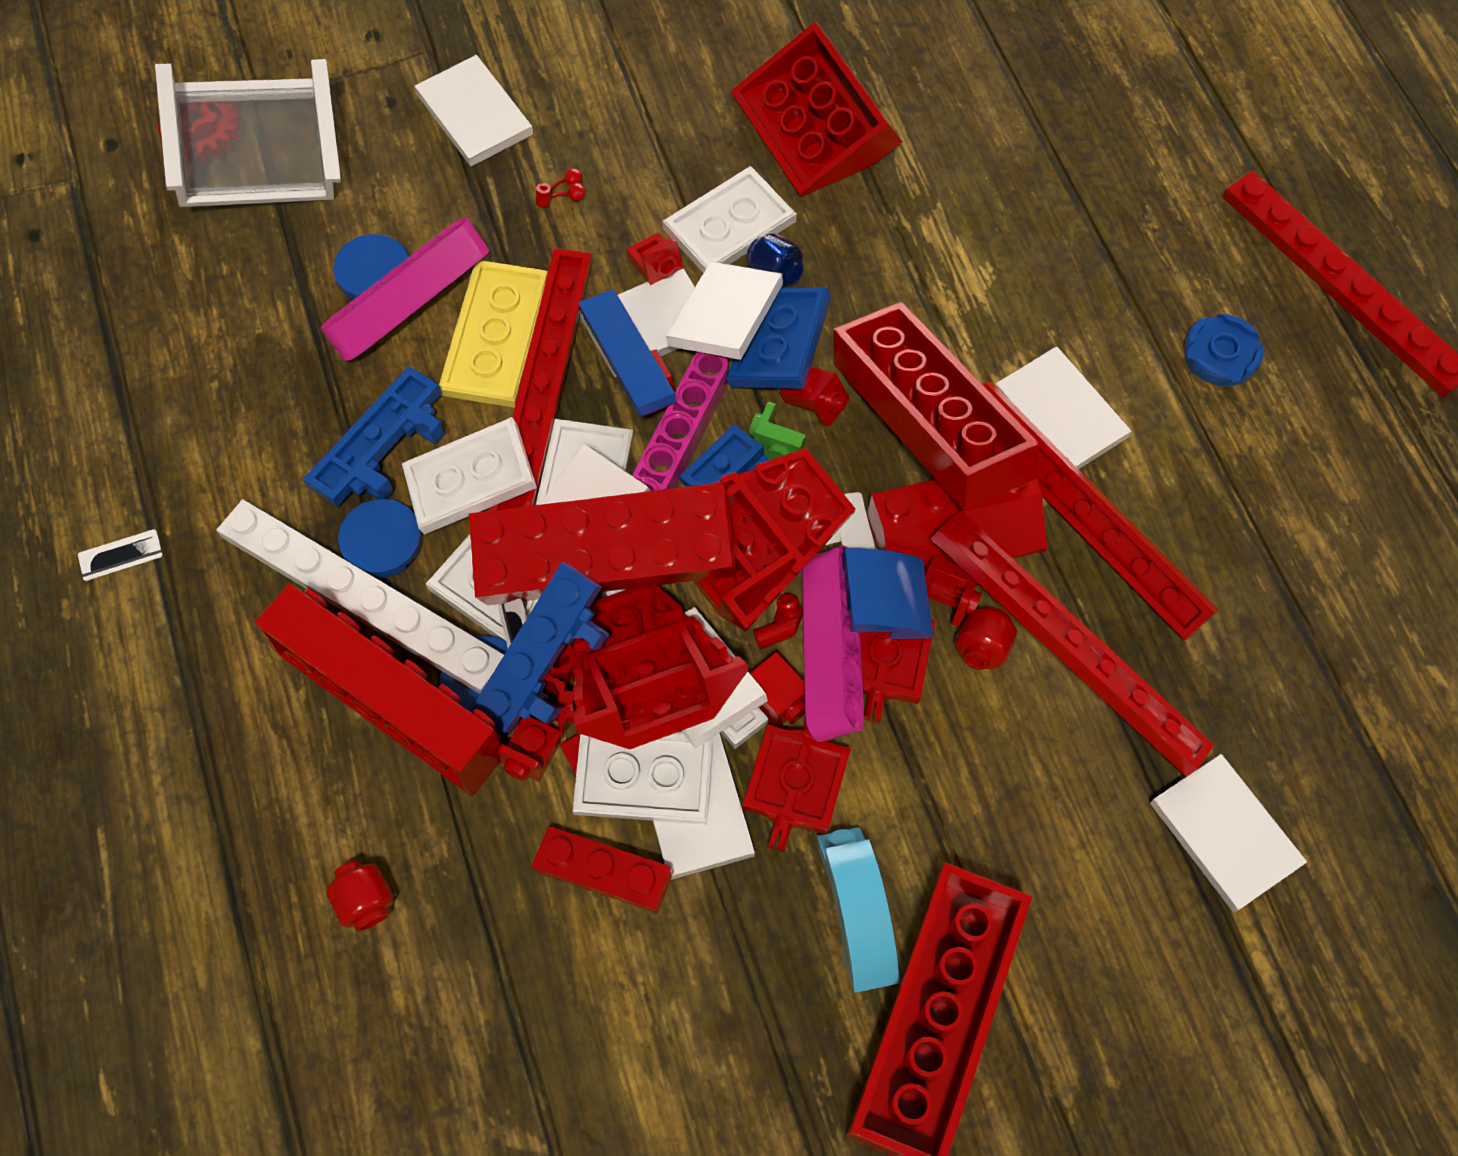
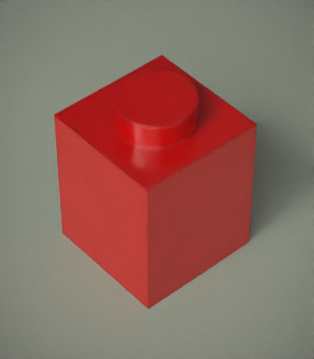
M775 652L754 669L750 675L767 696L768 701L759 706L760 710L775 727H780L786 721L789 724L797 722L805 714V682Z

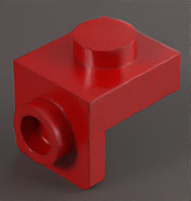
M659 232L626 249L629 261L650 285L683 268L677 241L673 237L665 240Z
M813 367L809 369L804 389L782 388L779 392L786 404L815 411L821 424L828 427L832 425L850 400L837 373Z
M933 556L925 575L928 598L957 609L951 625L960 627L964 615L976 610L982 593L975 591L977 582L959 565Z

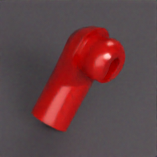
M793 594L782 595L776 603L778 608L773 623L752 631L759 650L791 639L797 633L803 617V607L799 603L797 596Z

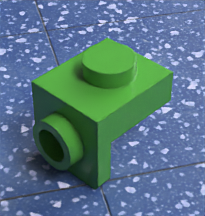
M768 401L763 414L758 412L755 414L749 435L754 436V440L764 447V455L770 460L804 449L806 435L774 424L776 404Z

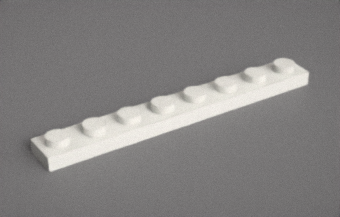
M243 499L216 530L221 538L302 587L311 589L325 601L479 694L504 654Z

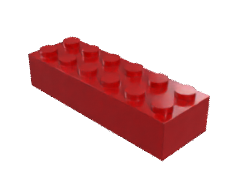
M902 302L834 329V365L964 511L1035 479L1039 450L1037 440Z
M723 482L469 513L475 598L487 606L504 604L516 599H522V601L538 600L561 562L570 564L602 586L599 592L737 576L728 493Z
M289 583L254 622L274 652L462 791L473 797L500 764L497 750L500 747L501 737L494 730L496 726L494 721L478 709H474L471 713L459 705L461 702L460 697L447 686L440 684L436 688L425 680L427 677L426 673L412 661L406 660L402 664L392 657L393 650L380 638L372 636L369 640L358 632L360 630L358 624L343 612H339L335 616L325 609L327 603L314 591L307 588L302 592Z
M945 862L934 883L846 1138L888 1156H949L1033 896Z

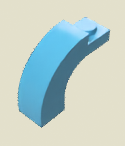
M860 827L848 830L840 829L833 833L818 835V851L831 885L840 925L844 964L854 993L900 984L897 952L889 907L870 840L864 839Z

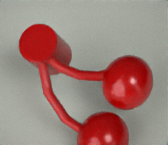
M570 168L565 172L564 178L558 180L551 187L545 183L538 184L536 186V205L542 208L548 207L551 198L564 195L573 201H581L586 194L585 187L580 184L582 182L581 172L576 168ZM566 182L569 185L567 192L551 194V191L559 184Z

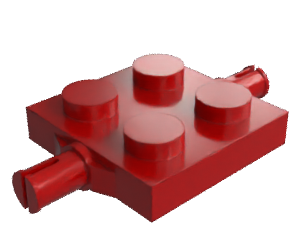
M931 620L932 631H934L935 621ZM860 632L863 694L868 696L864 720L870 722L873 706H875L872 723H880L885 700L896 699L919 704L932 638L889 639V632Z
M806 719L802 730H786L767 724L742 805V810L765 816L774 822L767 847L775 850L778 836L781 834L778 852L786 851L791 828H805L821 834H827L851 751L850 748L833 744L829 741H816L808 729Z

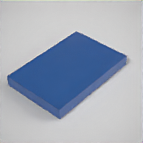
M828 287L781 288L741 360L733 358L727 376L730 387L804 389L831 299Z

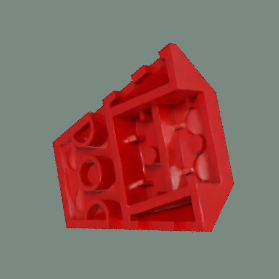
M807 448L757 464L755 469L741 474L733 472L722 476L720 481L715 482H723L728 493L737 576L693 582L719 616L745 632L855 513L856 508Z
M658 586L631 588L595 600L589 607L595 612L590 621L610 635L599 650L590 649L589 642L582 638H577L573 641L575 650L573 670L576 677V687H574V702L576 705L574 722L576 732L631 750L710 721L717 716L746 675L748 665L739 656L734 658L730 655L726 645L717 637L711 638L703 631L702 624L693 616L688 618L682 612L681 606Z

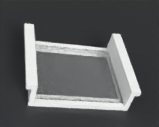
M326 59L311 60L312 79L175 83L171 64H155L167 190L176 191L179 207L334 200L333 183L341 182Z

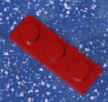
M548 826L531 866L537 873L656 914L659 912L674 873L671 866Z

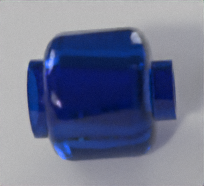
M777 233L765 234L756 238L748 248L746 255L748 268L781 273L783 280L781 288H786L790 284L797 282L801 277L804 269L802 250L798 245Z

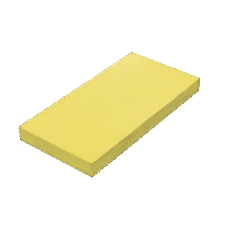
M482 260L474 264L440 379L439 387L442 392L440 396L515 408L548 271Z

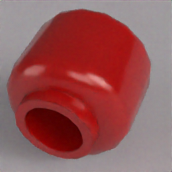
M996 607L978 608L969 613L956 636L955 647L969 667L976 670L996 669L1007 661L1017 640V629L1011 617L1005 611Z
M353 860L340 866L333 872L336 879L328 885L326 897L341 926L346 928L354 927L356 932H361L379 924L390 916L388 909L393 904L394 895L378 865H360L358 860Z

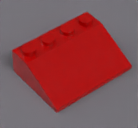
M816 21L731 90V93L801 197L874 165L902 143L893 127Z

